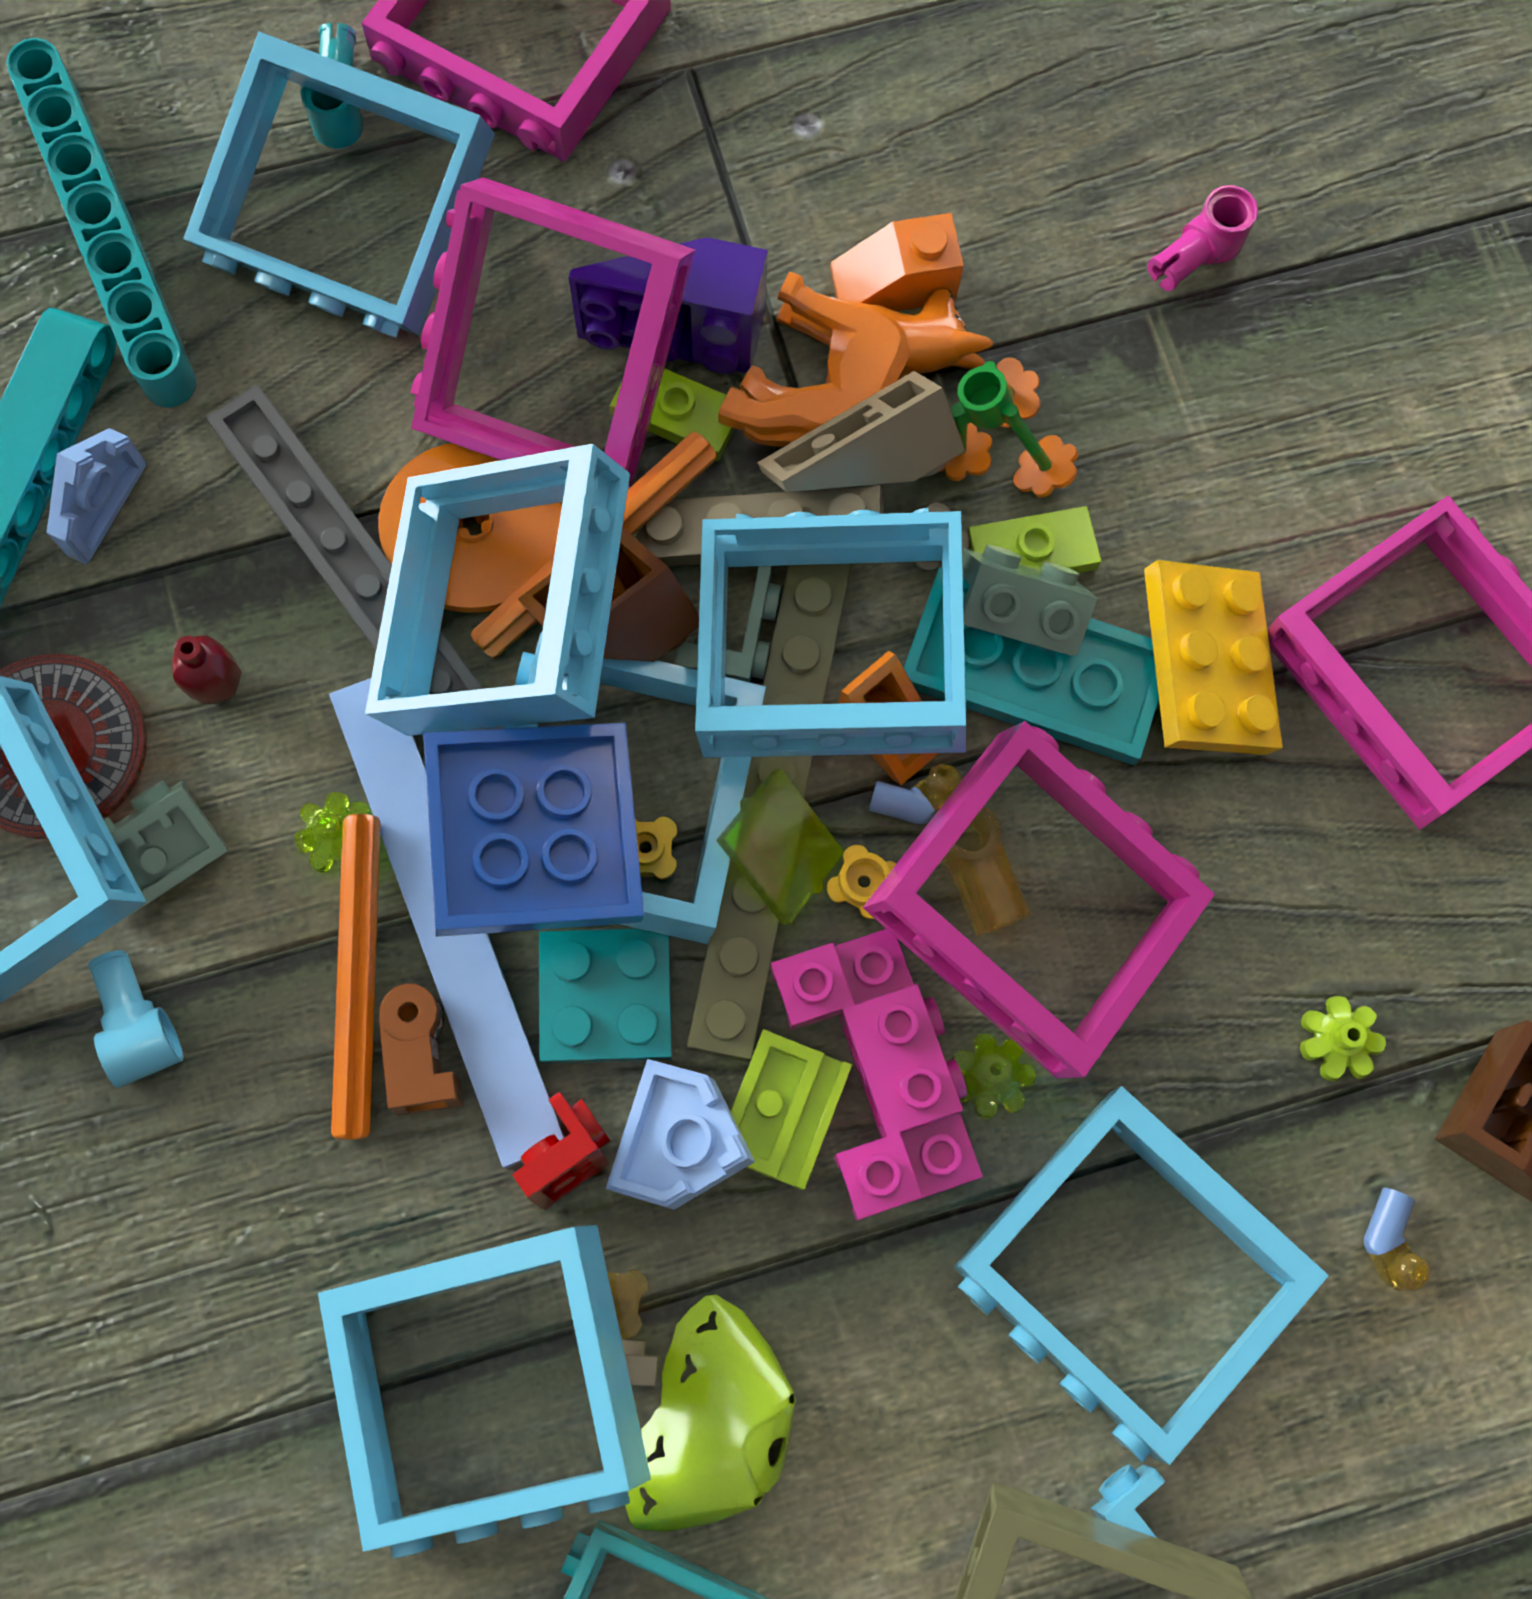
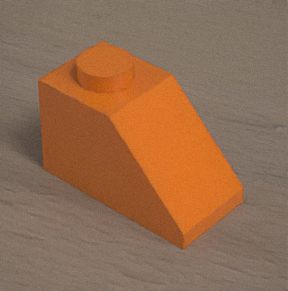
M952 213L893 221L833 260L830 264L837 299L880 305L893 311L922 308L937 289L943 288L949 289L952 292L954 302H956L964 268Z

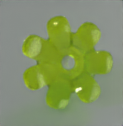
M340 792L329 793L323 808L314 803H306L300 809L299 814L302 821L308 826L295 834L294 842L296 848L302 853L311 851L309 864L316 872H327L333 860H337L341 867L343 821L351 814L373 815L371 807L362 801H356L349 805L348 796Z
M981 1033L975 1036L973 1040L976 1052L958 1050L954 1053L952 1059L956 1060L961 1072L964 1073L963 1078L968 1094L967 1097L959 1100L960 1102H965L972 1097H976L975 1112L979 1117L985 1119L993 1118L996 1115L998 1103H1002L1005 1109L1012 1114L1024 1108L1026 1102L1019 1087L1034 1085L1037 1075L1033 1066L1026 1063L1019 1064L1018 1060L1023 1055L1024 1050L1011 1038L1007 1039L999 1047L990 1033ZM990 1068L998 1069L1000 1075H993L990 1072Z

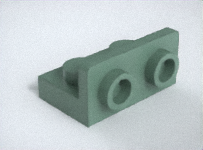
M164 780L152 785L131 801L136 810L113 824L108 816L103 818L146 900L145 904L117 922L116 925L228 851L227 845L190 796V790L183 780L171 788L168 787Z

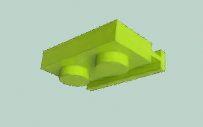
M763 1029L731 1109V1114L755 1160L754 1163L746 1168L804 1191L852 1064L845 1061L841 1062L824 1055L825 1053Z

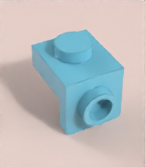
M1127 1464L1103 1482L1098 1489L1103 1498L1091 1509L1098 1518L1157 1538L1136 1512L1135 1508L1163 1485L1165 1480L1155 1468L1143 1464L1135 1470L1131 1464Z

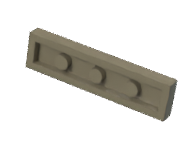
M880 485L795 492L671 500L637 531L636 540L668 567L701 565L702 519L736 518V514H745L752 518L785 517L793 512H809L816 516L848 515L857 510H873L883 514V493Z

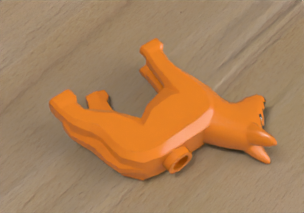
M790 271L778 294V300L783 301L776 321L799 330L830 347L826 384L803 388L783 387L767 379L761 368L752 365L742 380L740 389L732 386L727 393L718 413V423L742 430L746 438L758 444L785 447L913 371L918 374H924L948 366L969 369L983 366L986 361L976 353L990 348L993 345V341L988 337L966 331V326L956 309L952 292L949 289H937L926 301L921 313L909 315L880 305L846 301L819 294L804 285L801 275Z

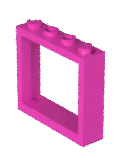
M378 0L361 24L371 59L385 66L387 74L392 76L400 74L419 84L431 97L444 102L449 100L470 112L480 115L490 128L498 126L517 136L532 151L537 147L565 162L671 10V0H611L623 6V10L555 107L407 30L428 0Z
M484 177L461 184L460 190H457L454 209L448 210L446 214L447 227L452 228L448 250L439 258L434 272L433 285L435 289L439 290L435 313L433 312L429 315L422 332L421 346L427 352L423 371L417 374L410 393L416 395L413 405L415 411L411 429L499 460L576 447L453 404L493 216L496 210L652 264L604 451L605 454L630 473L629 489L635 482L695 249Z
M1449 495L1283 612L1267 629L1269 646L1272 652L1419 830L1443 815L1531 749L1532 723L1448 785L1313 622L1425 543L1532 667V591L1521 580L1520 573L1514 563L1494 549L1481 534L1474 517L1469 519Z
M1024 721L996 736L862 908L1055 1078L1085 1077L1215 893L1199 880L1200 874L1193 864L1178 855L1171 854L1152 837L1153 830L1142 818L1133 813L1125 812L1106 795L1104 784L1096 776L1088 771L1077 769L1059 752V746L1051 735L1038 727L1030 726ZM1015 765L1167 901V904L1074 1033L916 894Z

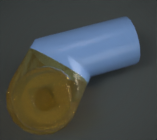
M939 764L930 769V776L910 789L877 781L869 811L914 824L929 823L960 784L962 777L953 766Z
M1382 1188L1364 1236L1365 1249L1385 1284L1398 1291L1405 1289L1410 1291L1419 1290L1428 1281L1429 1266L1425 1259L1419 1258L1417 1254L1412 1252L1403 1237L1415 1200L1402 1192L1390 1188Z

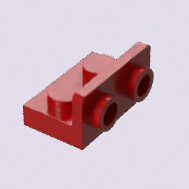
M560 1092L548 1099V1101L570 1134L560 1141L555 1134H552L537 1142L520 1157L525 1166L512 1174L526 1197L544 1211L610 1164L600 1149L611 1141L582 1099L570 1106Z

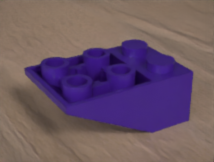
M709 237L680 243V245L695 249V254L666 361L681 359L700 363L707 369L722 374H729L734 371L747 373L753 364L765 315L768 250ZM624 256L570 269L568 279L577 337L586 339L590 344L602 349H615L618 346L630 349L652 264L631 256Z

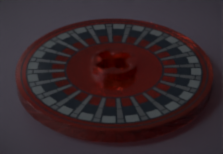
M36 655L19 660L0 669V676L33 684L102 818L110 816L121 806L135 787L141 775L147 752L146 724L140 705L132 692L107 668L89 659L74 655ZM0 746V829L25 838L48 839Z

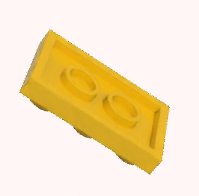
M1157 560L1144 568L1164 747L1268 755L1282 749L1260 572Z

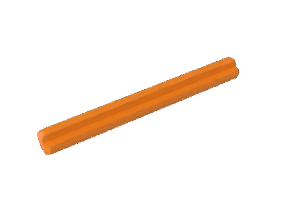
M697 432L690 433L628 489L622 528L629 534L634 535L716 460L717 454L714 448L702 435ZM554 557L472 630L471 637L473 641L490 658H498L537 622L522 606L518 598L552 573Z
M369 814L348 815L343 821L331 1122L333 1138L341 1140L367 1138L370 1134L381 821L379 817Z

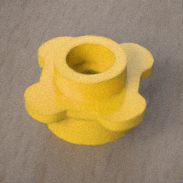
M659 817L654 822H638L635 819L640 876L650 877L655 875L658 879L662 880L671 877L677 868V862L672 856V840L676 838L678 833L676 824L668 817ZM644 842H648L652 846L651 851L648 853H642L639 849L640 845Z
M852 845L843 853L844 864L838 876L828 881L827 894L836 903L845 901L859 908L864 918L875 919L862 907L891 872L896 863L893 861L885 862L880 856L868 852L862 845ZM865 876L869 878L870 885L868 887H861L858 884V879Z

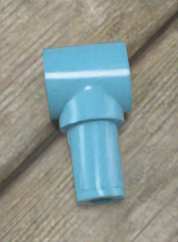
M115 950L92 959L88 963V967L104 1012L100 1019L104 1031L95 1034L94 1044L100 1063L111 1083L116 1088H122L183 1061L184 1056L181 1043L171 1020L161 1007L154 1009L152 1001L144 1000L128 954L123 950Z

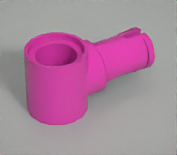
M1235 185L1220 186L1213 190L1207 197L1201 213L1183 228L1181 237L1148 261L1147 268L1151 278L1156 282L1165 274L1167 277L1161 281L1159 286L1165 291H1172L1183 279L1202 264L1224 263L1234 259L1241 251L1257 218V202L1252 194L1244 188ZM1218 222L1226 223L1230 227L1223 226Z

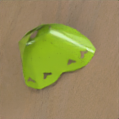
M708 1295L702 1298L689 1309L676 1325L662 1371L661 1405L641 1429L647 1462L649 1456L656 1452L657 1441L660 1436L664 1438L663 1449L665 1457H659L648 1462L651 1480L628 1491L630 1503L626 1504L625 1507L629 1520L635 1529L667 1532L713 1524L758 1506L765 1493H768L779 1481L790 1447L796 1401L794 1392L771 1346L741 1309L718 1295ZM715 1311L717 1330L697 1333V1328L708 1323L710 1314ZM689 1354L691 1362L697 1368V1371L691 1374L684 1383H681V1376L687 1369L686 1355ZM782 1438L774 1464L770 1466L768 1461L769 1448L776 1439ZM642 1487L657 1502L650 1509L648 1515H645L643 1511L646 1501L641 1495L640 1489Z

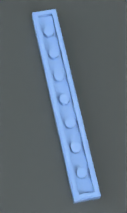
M370 678L329 693L372 813L374 816L379 817L381 821L380 835L502 1167L507 1169L521 1163L520 1157L540 1140L555 1134L560 1141L564 1138V1134L555 1110L548 1101L550 1099L488 933L436 937L425 765L414 735L407 736L365 714L371 683Z

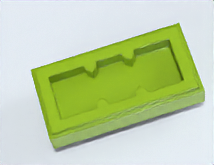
M664 368L648 429L649 432L677 444L690 433L697 432L711 444L717 454L716 461H719L735 428L718 423V413L726 394ZM621 384L609 405L610 415L612 416L614 415Z
M1087 506L972 526L967 531L970 550L984 553L986 545L1001 547L1021 555L1020 565L1040 571L1044 562L1055 563L1078 573L1098 570L1102 562Z

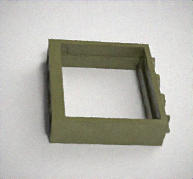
M995 1481L992 1482L954 1599H997L1017 1538L1019 1537L1192 1599H1251V1594L1238 1566Z

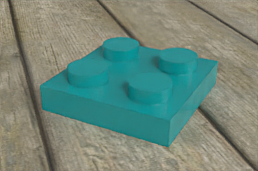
M638 928L539 931V1061L541 1064L647 1061V1059L653 1061L672 1060L669 935Z

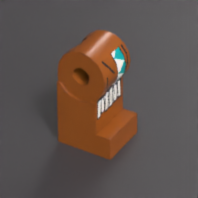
M402 984L394 987L384 996L379 1010L388 1109L397 1116L463 1106L461 1080L452 1071L441 1073L438 1038L444 1029L445 1016L442 1007L426 988L417 984Z

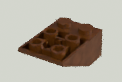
M1526 1020L1495 1032L1435 1140L1531 1202L1532 1022Z

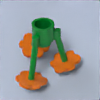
M1005 358L997 366L995 362L987 361L983 366L968 371L962 377L958 385L957 394L960 402L953 405L950 410L965 451L947 461L946 466L941 471H945L947 478L952 481L963 480L967 473L972 476L985 474L991 467V456L988 451L992 448V437L985 432L977 433V427L983 429H993L999 426L1003 428L1011 427L1026 449L1019 456L1018 462L1021 468L1014 474V485L1021 492L1033 491L1037 497L1044 498L1050 495L1054 489L1067 487L1075 480L1077 469L1074 462L1078 458L1079 453L1074 445H1064L1061 438L1056 435L1046 436L1038 442L1023 419L1035 416L1040 409V398L1034 392L1040 385V379L1035 372L1024 371L1023 365L1017 359Z

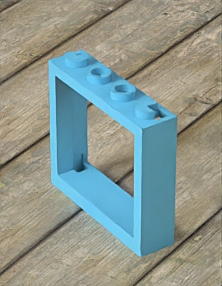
M258 31L183 239L205 252L202 262L221 271L235 275L238 266L257 272L254 280L255 283L277 293L289 296L291 288L295 287L311 294L308 301L309 304L336 316L343 317L346 308L364 314L363 325L387 336L397 338L400 329L420 336L437 290L433 285L435 268L441 255L448 250L452 228L447 227L446 224L447 211L454 209L457 190H460L461 184L479 178L495 133L478 114ZM287 81L456 144L397 305L230 241Z
M588 444L408 477L365 714L407 736L430 732L463 731L595 718L630 473L597 446ZM421 496L427 500L426 503L420 504ZM563 502L535 683L429 695L459 519Z
M922 508L913 513L880 514L873 510H857L848 515L816 516L809 512H793L785 517L752 518L745 514H736V518L702 519L695 732L703 758L966 753L961 511L929 512L928 508ZM942 561L945 701L724 706L728 567Z
M541 632L535 654L527 652L522 654L515 686L535 683L542 638ZM603 659L600 684L696 706L697 670L658 660L648 662ZM725 677L724 706L762 705L766 686ZM539 723L505 726L503 729L538 727ZM721 757L690 903L642 892L644 908L642 922L621 925L708 944L717 925L751 757Z
M0 676V746L78 895V898L0 951V1003H2L146 903V900L33 684Z
M1122 1086L1105 1096L953 1267L964 1278L958 1287L971 1299V1302L978 1309L989 1315L996 1308L1015 1326L1008 1336L1026 1355L1038 1364L1047 1357L1066 1375L1059 1385L1073 1400L1089 1413L1098 1405L1118 1424L1111 1435L1123 1447L1133 1453L1142 1463L1150 1455L1154 1460L1168 1465L1180 1454L1329 1276ZM1110 1129L1282 1286L1163 1428L1159 1427L990 1266Z
M597 1225L571 1227L318 1293L363 1552L390 1546L392 1558L404 1557L433 1548L432 1536L451 1531L455 1532L457 1543L470 1542L499 1533L497 1521L520 1516L522 1528L540 1526L564 1518V1505L582 1501L587 1502L589 1513L601 1512L629 1504L628 1491L651 1480ZM561 1263L604 1470L402 1517L366 1313Z

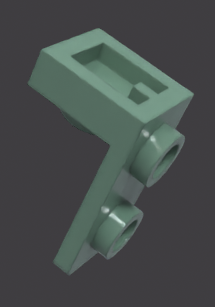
M772 566L758 567L742 652L732 651L730 645L726 643L725 677L752 683V678L764 679L770 642L760 641L764 620H776L782 588L780 584L771 583ZM698 639L694 643L684 642L678 647L675 665L697 670Z

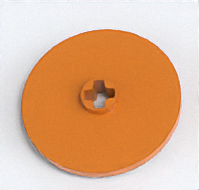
M447 443L427 450L407 463L389 484L379 511L378 529L383 554L392 565L408 477L501 460L454 443ZM421 496L420 504L426 503L427 500ZM561 502L475 516L474 520L477 524H481V533L471 536L468 529L463 528V519H459L444 609L464 613L493 611L550 561L555 555L562 510Z

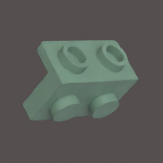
M986 545L984 553L964 548L962 552L963 579L970 585L963 603L964 625L1071 656L1078 653L1098 597L1077 582L1078 572L1051 562H1044L1041 571L1020 565L1021 555L993 545Z

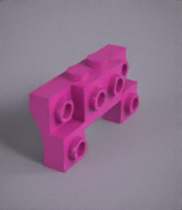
M887 929L836 946L832 942L770 963V972L773 981H776L791 1031L840 1015L839 1021L881 1138L837 1153L834 1156L838 1170L841 1169L853 1204L851 1209L855 1221L982 1178V1172L960 1114L963 1108L959 1099L968 1095L962 1072L955 1059L945 1061L937 1036L945 1034L941 1014L933 997L923 999L918 984H913L898 939Z

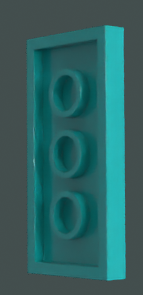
M939 567L905 662L904 670L917 692L945 701L943 570ZM964 579L963 603L970 586ZM1091 618L1078 653L1071 656L964 625L966 709L1013 725L1026 721L1030 726L1046 731L1054 739L1136 766L1141 759L1159 701L1152 638Z

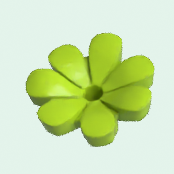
M1333 996L1326 1001L1327 1014L1313 1010L1305 1012L1301 1019V1025L1305 1030L1313 1033L1314 1037L1303 1040L1300 1043V1051L1306 1060L1312 1061L1321 1057L1324 1059L1319 1070L1322 1078L1331 1082L1338 1081L1347 1067L1357 1079L1366 1078L1371 1074L1374 1066L1369 1054L1380 1055L1386 1046L1385 1037L1379 1033L1371 1032L1369 1028L1374 1024L1377 1017L1371 1008L1359 1006L1351 1012V1005L1347 998Z

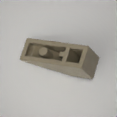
M913 371L757 463L761 472L783 490L795 492L914 482L919 478L929 477L940 472L946 466L947 461L963 453L965 448L943 388Z

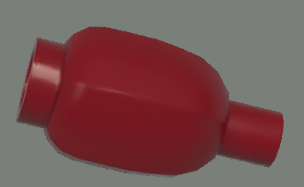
M205 635L196 637L183 636L174 645L171 665L175 684L183 693L202 704H218L236 694L242 671L235 658L221 643Z

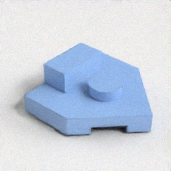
M108 428L57 453L46 533L68 557L85 565L87 562H90L146 467V461L128 436Z
M647 1059L606 1189L675 1210L755 1162L714 1079L705 1074Z

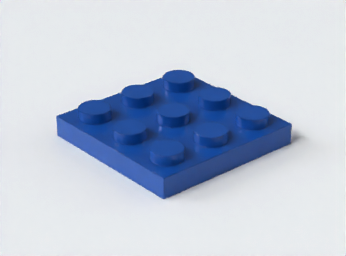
M626 722L423 733L436 937L642 922L644 908Z

